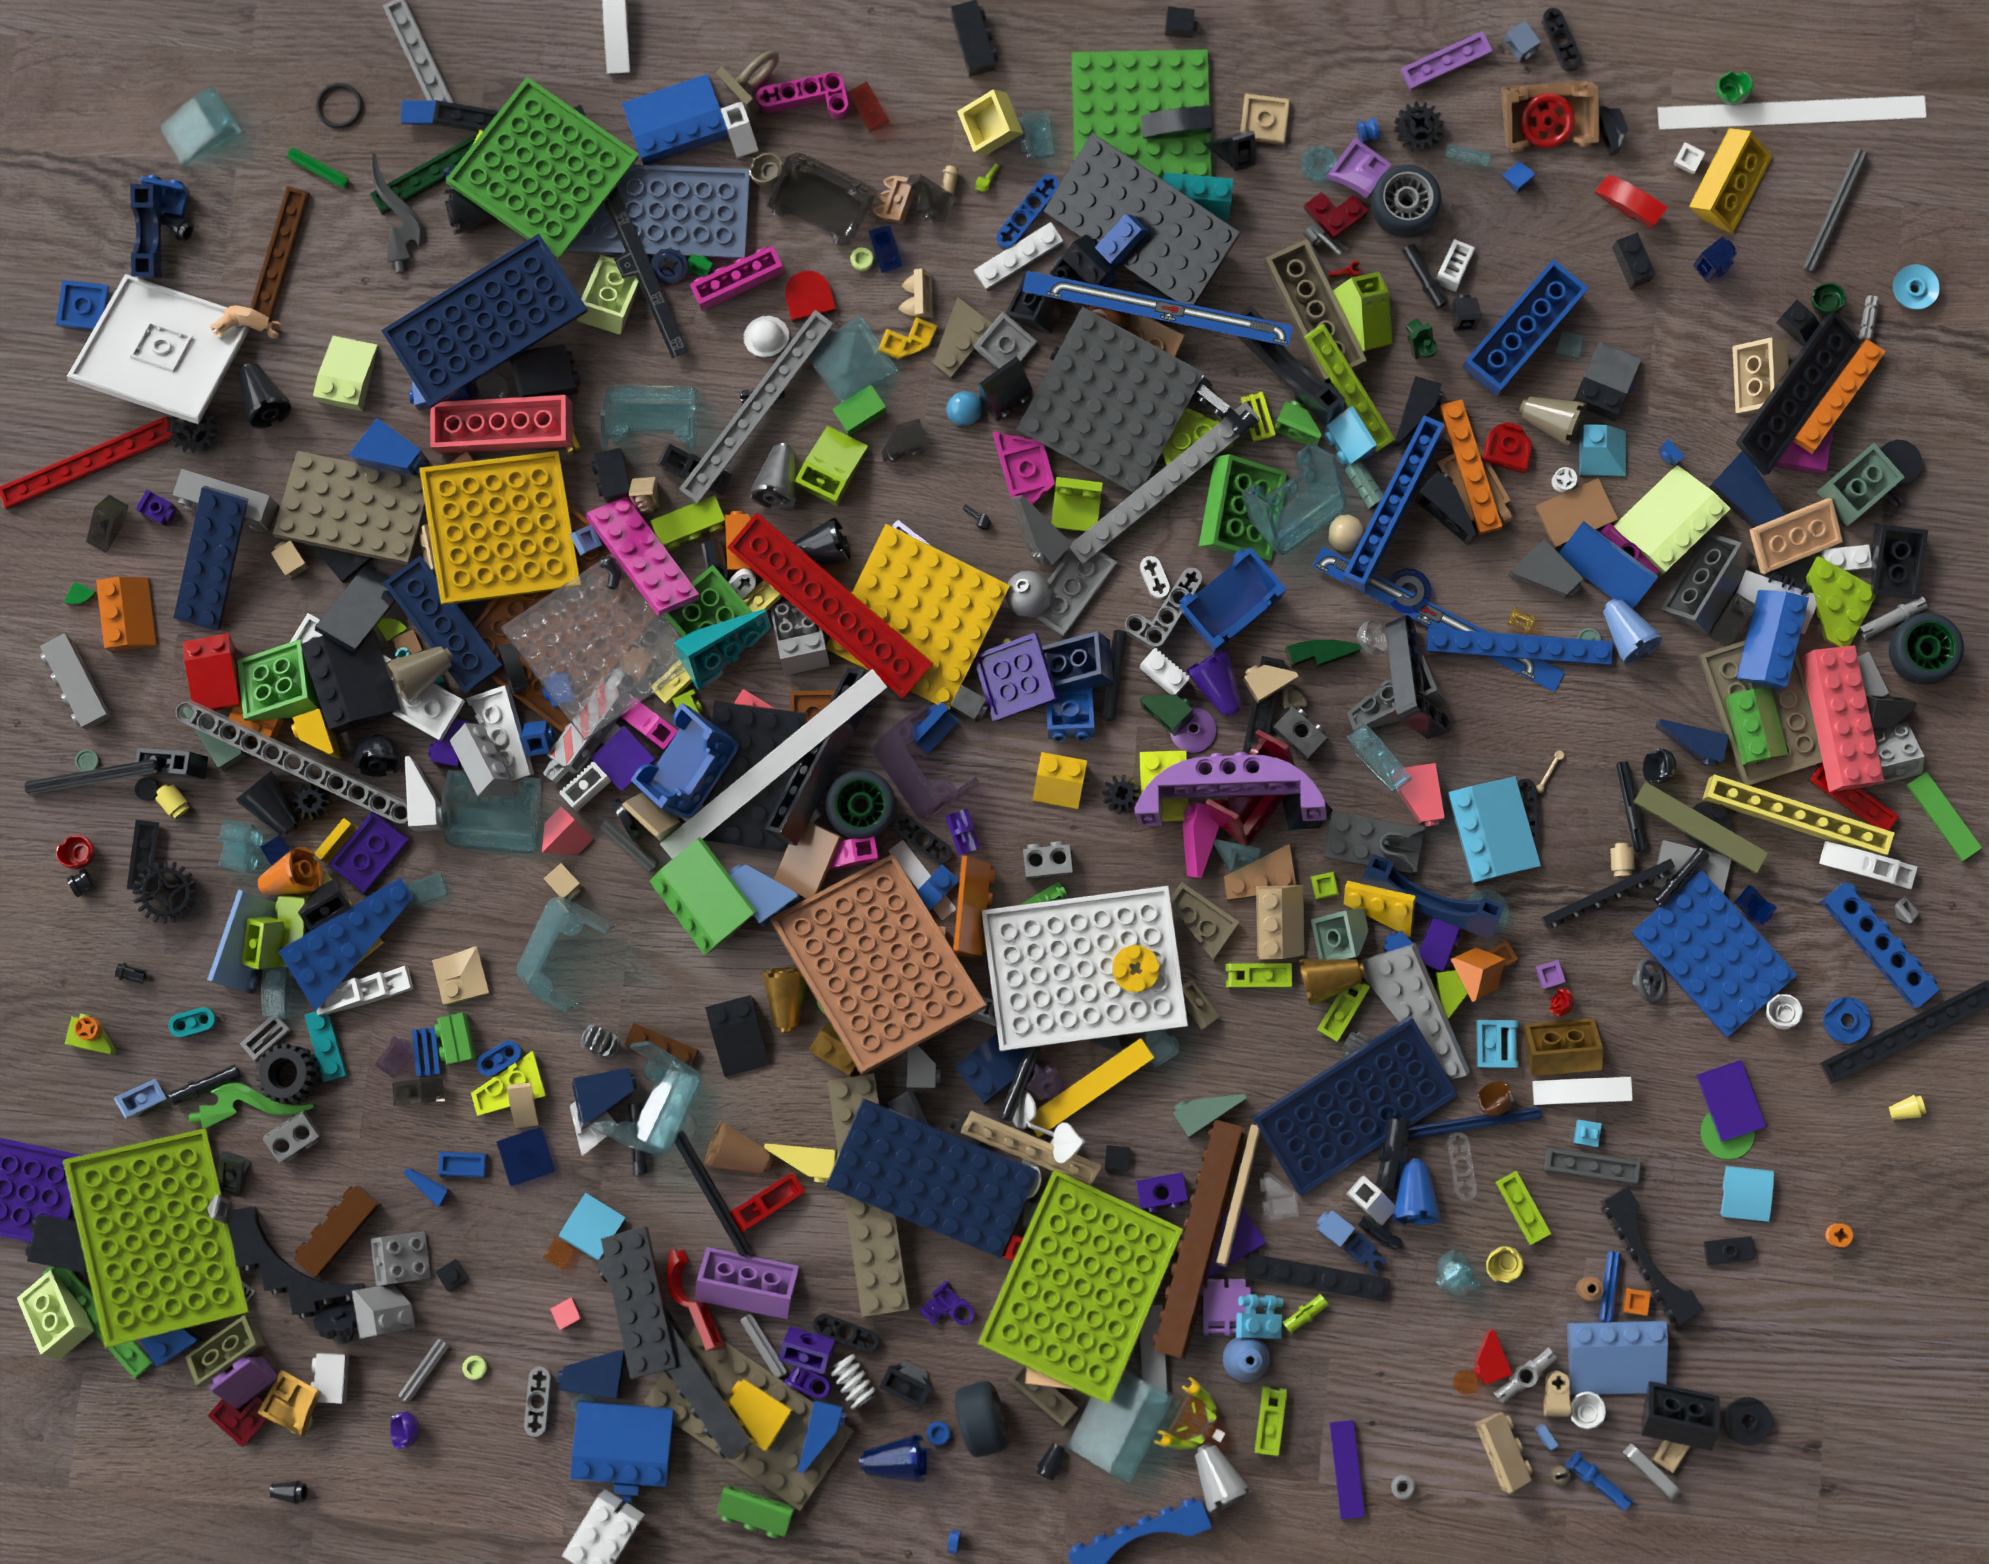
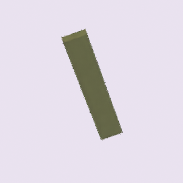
M1647 782L1643 784L1633 801L1639 807L1755 874L1768 855V852Z

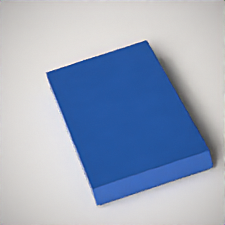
M1585 521L1581 523L1559 552L1579 574L1613 599L1623 600L1632 609L1658 578V575Z

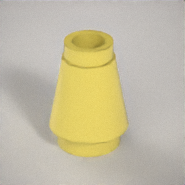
M1912 1095L1889 1107L1892 1120L1921 1118V1115L1926 1114L1921 1095L1917 1097Z

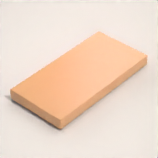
M1831 498L1824 499L1749 530L1760 573L1763 574L1843 542Z

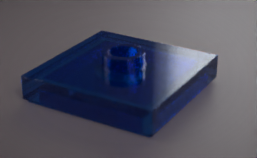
M542 1127L496 1141L510 1186L556 1172Z

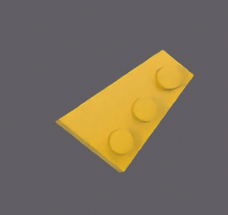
M1347 881L1344 905L1352 909L1364 908L1366 916L1398 932L1402 931L1406 936L1411 937L1416 896Z

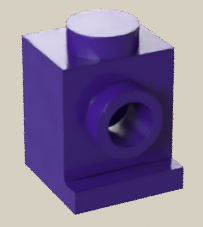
M146 489L135 510L147 518L166 526L167 522H171L174 518L176 506ZM159 504V509L157 511H153L155 506Z

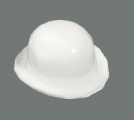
M761 316L753 320L747 326L744 333V344L748 351L759 357H771L780 353L786 348L789 341V330L786 324L773 316Z

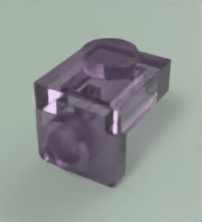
M394 1036L391 1039L390 1045L376 1061L375 1066L392 1078H395L411 1059L413 1048L406 1040Z

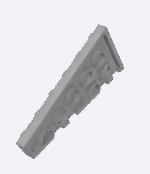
M1416 944L1357 961L1358 964L1363 963L1366 975L1363 978L1396 1019L1401 1022L1409 1016L1413 1017L1449 1080L1469 1074L1470 1070Z

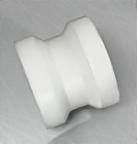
M1568 467L1560 468L1552 478L1553 489L1559 493L1572 490L1577 482L1575 471Z

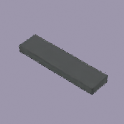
M1547 1147L1544 1171L1639 1185L1642 1161Z

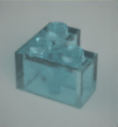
M224 818L218 840L223 843L218 867L251 874V870H254L257 864L256 849L261 846L263 839L261 829L249 823Z

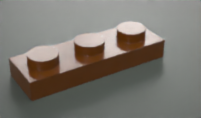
M633 1023L624 1043L626 1046L689 1072L699 1051Z

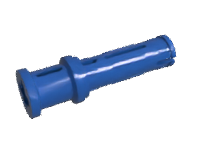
M1576 1451L1567 1461L1565 1468L1573 1470L1581 1477L1582 1482L1593 1485L1621 1510L1625 1511L1633 1499L1598 1471L1599 1469L1595 1464H1590L1581 1456V1452Z

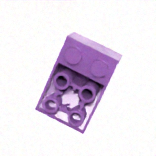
M264 1356L243 1357L232 1365L234 1370L227 1373L223 1372L214 1378L213 1382L215 1384L209 1387V1389L235 1409H239L253 1400L256 1395L261 1394L273 1385L278 1376Z

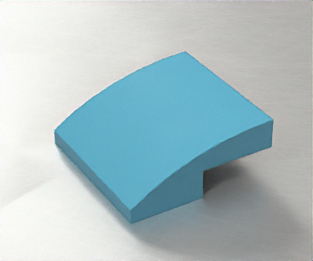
M1726 1166L1722 1187L1724 1193L1720 1212L1721 1216L1769 1222L1774 1172L1771 1170Z
M585 1193L558 1237L599 1261L604 1254L601 1238L615 1235L626 1217Z

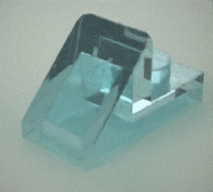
M1217 839L1213 843V848L1230 873L1233 870L1235 856H1239L1240 861L1253 863V859L1258 860L1260 855V848Z

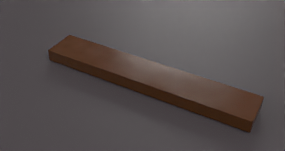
M289 186L286 187L250 305V308L269 317V322H272L310 196L308 191Z

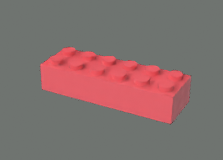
M566 395L440 402L430 409V447L438 454L573 447L572 401Z
M1855 645L1817 649L1801 656L1829 792L1871 787L1883 782V773Z

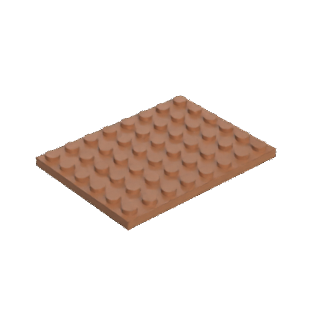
M894 854L770 918L771 924L861 1075L986 1008L985 1002Z

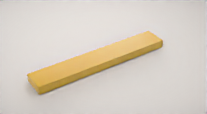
M1140 1038L1037 1109L1036 1117L1032 1120V1123L1046 1130L1052 1129L1155 1058L1144 1040ZM1034 1130L1038 1137L1044 1134L1042 1132Z

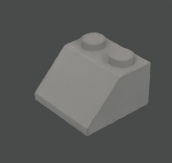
M394 1284L352 1291L360 1338L415 1328L412 1305Z

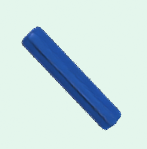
M1609 1251L1607 1254L1599 1315L1601 1321L1612 1322L1621 1261L1620 1252Z

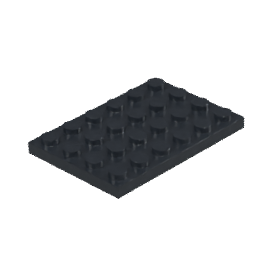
M714 701L712 723L738 743V751L702 805L705 807L805 725L808 713ZM799 760L702 840L786 851L788 844L780 842L764 828Z

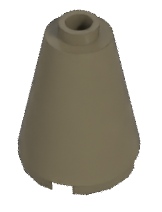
M1530 396L1528 400H1523L1519 412L1522 413L1524 420L1565 446L1571 447L1573 444L1570 440L1571 438L1576 440L1585 415L1581 414L1582 408L1586 409L1587 405L1578 401Z
M439 646L389 660L385 665L389 675L393 677L396 683L395 686L406 702L410 703L452 667L451 661L454 659L448 648L443 649Z

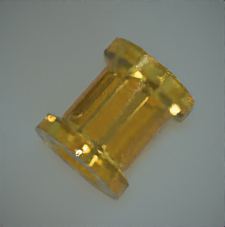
M1514 606L1506 625H1513L1524 630L1525 634H1528L1536 615H1528L1519 611L1518 607ZM1516 617H1517V618H1520V619H1522V620H1524V621H1526V622H1525V623H1524V622H1521V621L1517 620Z

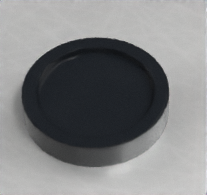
M141 778L135 784V794L141 800L150 801L157 796L156 792L159 790V786L152 778Z

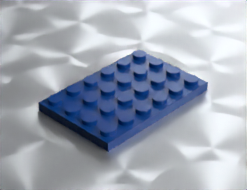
M1702 870L1685 883L1680 894L1677 893L1665 908L1659 906L1631 932L1725 1037H1729L1797 975Z

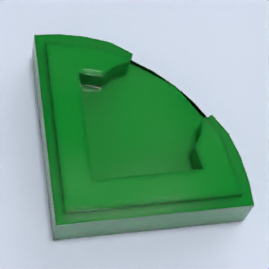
M74 581L63 602L70 605L82 604L90 601L96 595V592Z

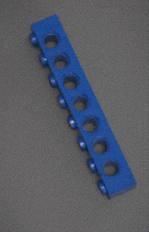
M1425 415L1423 416L1343 574L1344 584L1364 593L1366 592L1445 435V424Z

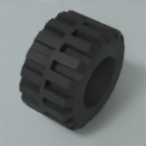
M290 1044L275 1045L273 1050L268 1049L265 1051L267 1056H261L259 1059L262 1062L261 1065L256 1066V1071H259V1075L255 1076L256 1081L261 1083L258 1085L259 1090L264 1091L263 1095L266 1098H271L270 1100L274 1102L300 1104V1101H307L308 1095L313 1096L316 1093L313 1090L314 1087L319 1088L320 1083L317 1082V1079L322 1078V1073L318 1072L321 1066L320 1063L315 1062L317 1059L315 1054H310L311 1051L307 1048ZM292 1061L297 1068V1077L294 1083L286 1088L281 1082L280 1073L282 1067L287 1062Z

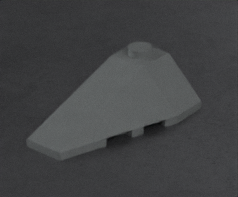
M1424 655L1420 656L1425 699L1439 708L1447 703ZM1392 678L1389 681H1383L1380 684V689L1373 695H1367L1347 712L1355 733L1401 721L1395 708Z

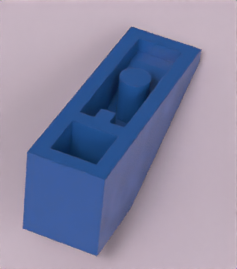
M818 1400L814 1401L798 1473H803L838 1431L839 1426H844L846 1413L842 1412L843 1406Z

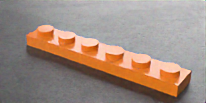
M1866 339L1796 435L1793 442L1813 454L1886 351Z
M1463 400L1440 405L1441 415L1478 533L1482 535L1502 529V524Z

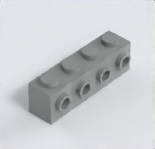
M64 633L41 645L40 648L43 653L40 656L46 666L50 665L53 671L51 678L57 687H61L63 691L61 697L66 706H71L74 712L71 717L76 726L89 730L112 718L72 638Z

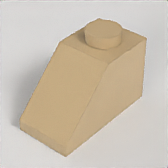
M1255 665L1245 672L1246 676L1243 681L1258 704L1296 681L1299 676L1293 671L1268 665L1261 667Z

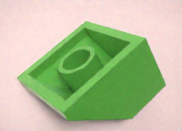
M1286 401L1277 419L1274 431L1316 449L1322 434L1309 412L1298 402L1291 401L1289 403Z

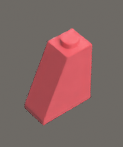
M1436 763L1391 769L1387 772L1388 779L1418 824L1425 823V827L1439 825V821H1442L1445 817Z

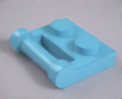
M1476 1020L1477 1067L1519 1068V1061H1517V1028H1519V1021ZM1501 1028H1507V1060H1501Z

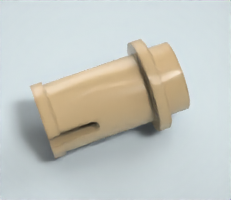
M946 166V169L943 170L944 178L940 193L946 196H954L957 178L960 177L959 168Z

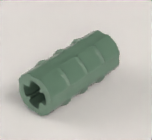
M1362 460L1347 467L1345 472L1368 509L1379 505L1383 493Z

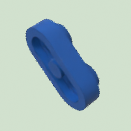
M514 1041L502 1042L478 1058V1071L482 1075L489 1077L500 1073L520 1060L522 1055L521 1047ZM510 1048L514 1050L512 1057L506 1055V1051ZM489 1060H492L494 1063L492 1069L486 1068V1063Z

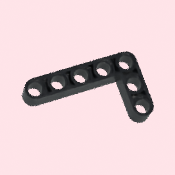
M1405 615L1386 623V639L1395 708L1398 717L1426 739L1449 732L1451 724L1447 715L1425 699L1414 621L1409 615Z

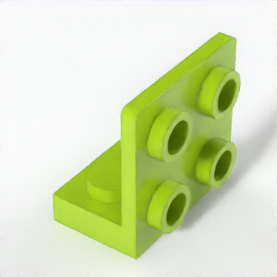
M1057 477L1051 523L1058 529L1082 532L1090 529L1098 522L1103 483Z

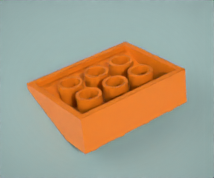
M962 856L954 953L956 956L983 958V953H987L981 910H987V906L992 907L993 893L989 892V883H994L995 869H991V863L969 856Z

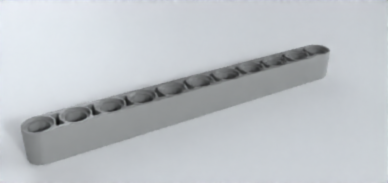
M194 701L183 702L176 708L175 713L178 720L389 820L396 823L408 821V814L406 818H400L396 814L398 806H403L407 809V801ZM186 705L193 709L194 713L191 718H187L183 714V708ZM206 716L214 718L215 725L213 728H208L205 725L204 720ZM228 726H233L236 729L235 738L227 736L226 728ZM249 736H254L258 740L256 748H251L247 744ZM270 746H276L279 749L278 758H272L269 755ZM292 756H297L300 759L301 765L299 768L291 766L290 758ZM313 766L321 768L322 776L320 778L312 776L311 769ZM334 776H339L343 779L344 784L342 788H336L333 785L332 780ZM356 786H361L365 790L363 798H357L354 795V788ZM377 796L385 798V808L376 806L375 798Z

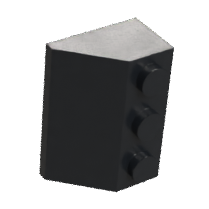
M1649 1381L1642 1413L1641 1436L1712 1451L1720 1433V1396Z

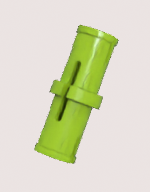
M1319 1294L1304 1307L1301 1305L1298 1308L1299 1311L1282 1323L1292 1335L1293 1332L1305 1323H1311L1313 1321L1312 1318L1325 1308H1328L1329 1305L1323 1296Z

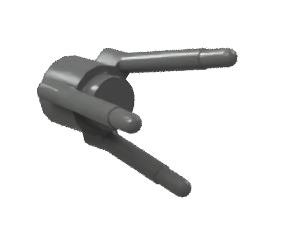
M1316 222L1308 227L1303 235L1307 238L1327 280L1330 281V277L1313 245L1318 247L1326 243L1339 256L1342 255V252L1334 244L1345 252H1348L1349 248L1338 239L1332 240Z

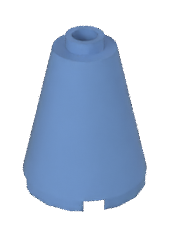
M1613 599L1605 605L1606 609L1603 611L1620 659L1625 665L1641 660L1642 657L1640 655L1645 652L1648 654L1652 653L1662 643L1661 634L1626 602Z
M1235 1337L1224 1349V1368L1233 1379L1239 1382L1250 1383L1257 1381L1264 1376L1269 1368V1350L1259 1338ZM1253 1356V1362L1247 1365L1246 1358Z

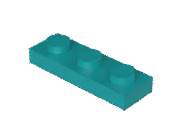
M317 1011L304 1015L317 1062L321 1066L319 1070L322 1073L323 1082L326 1083L347 1076L330 1014L319 1016Z

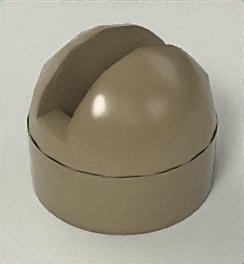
M1564 1466L1554 1467L1550 1474L1551 1480L1557 1485L1567 1484L1571 1477L1570 1471ZM1567 1473V1477L1560 1479L1555 1477V1475Z

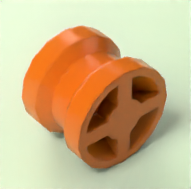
M92 1017L80 1018L74 1027L76 1035L80 1039L87 1041L98 1039L103 1030L101 1022Z
M1832 1224L1827 1228L1825 1238L1831 1246L1845 1247L1852 1242L1853 1232L1846 1224Z

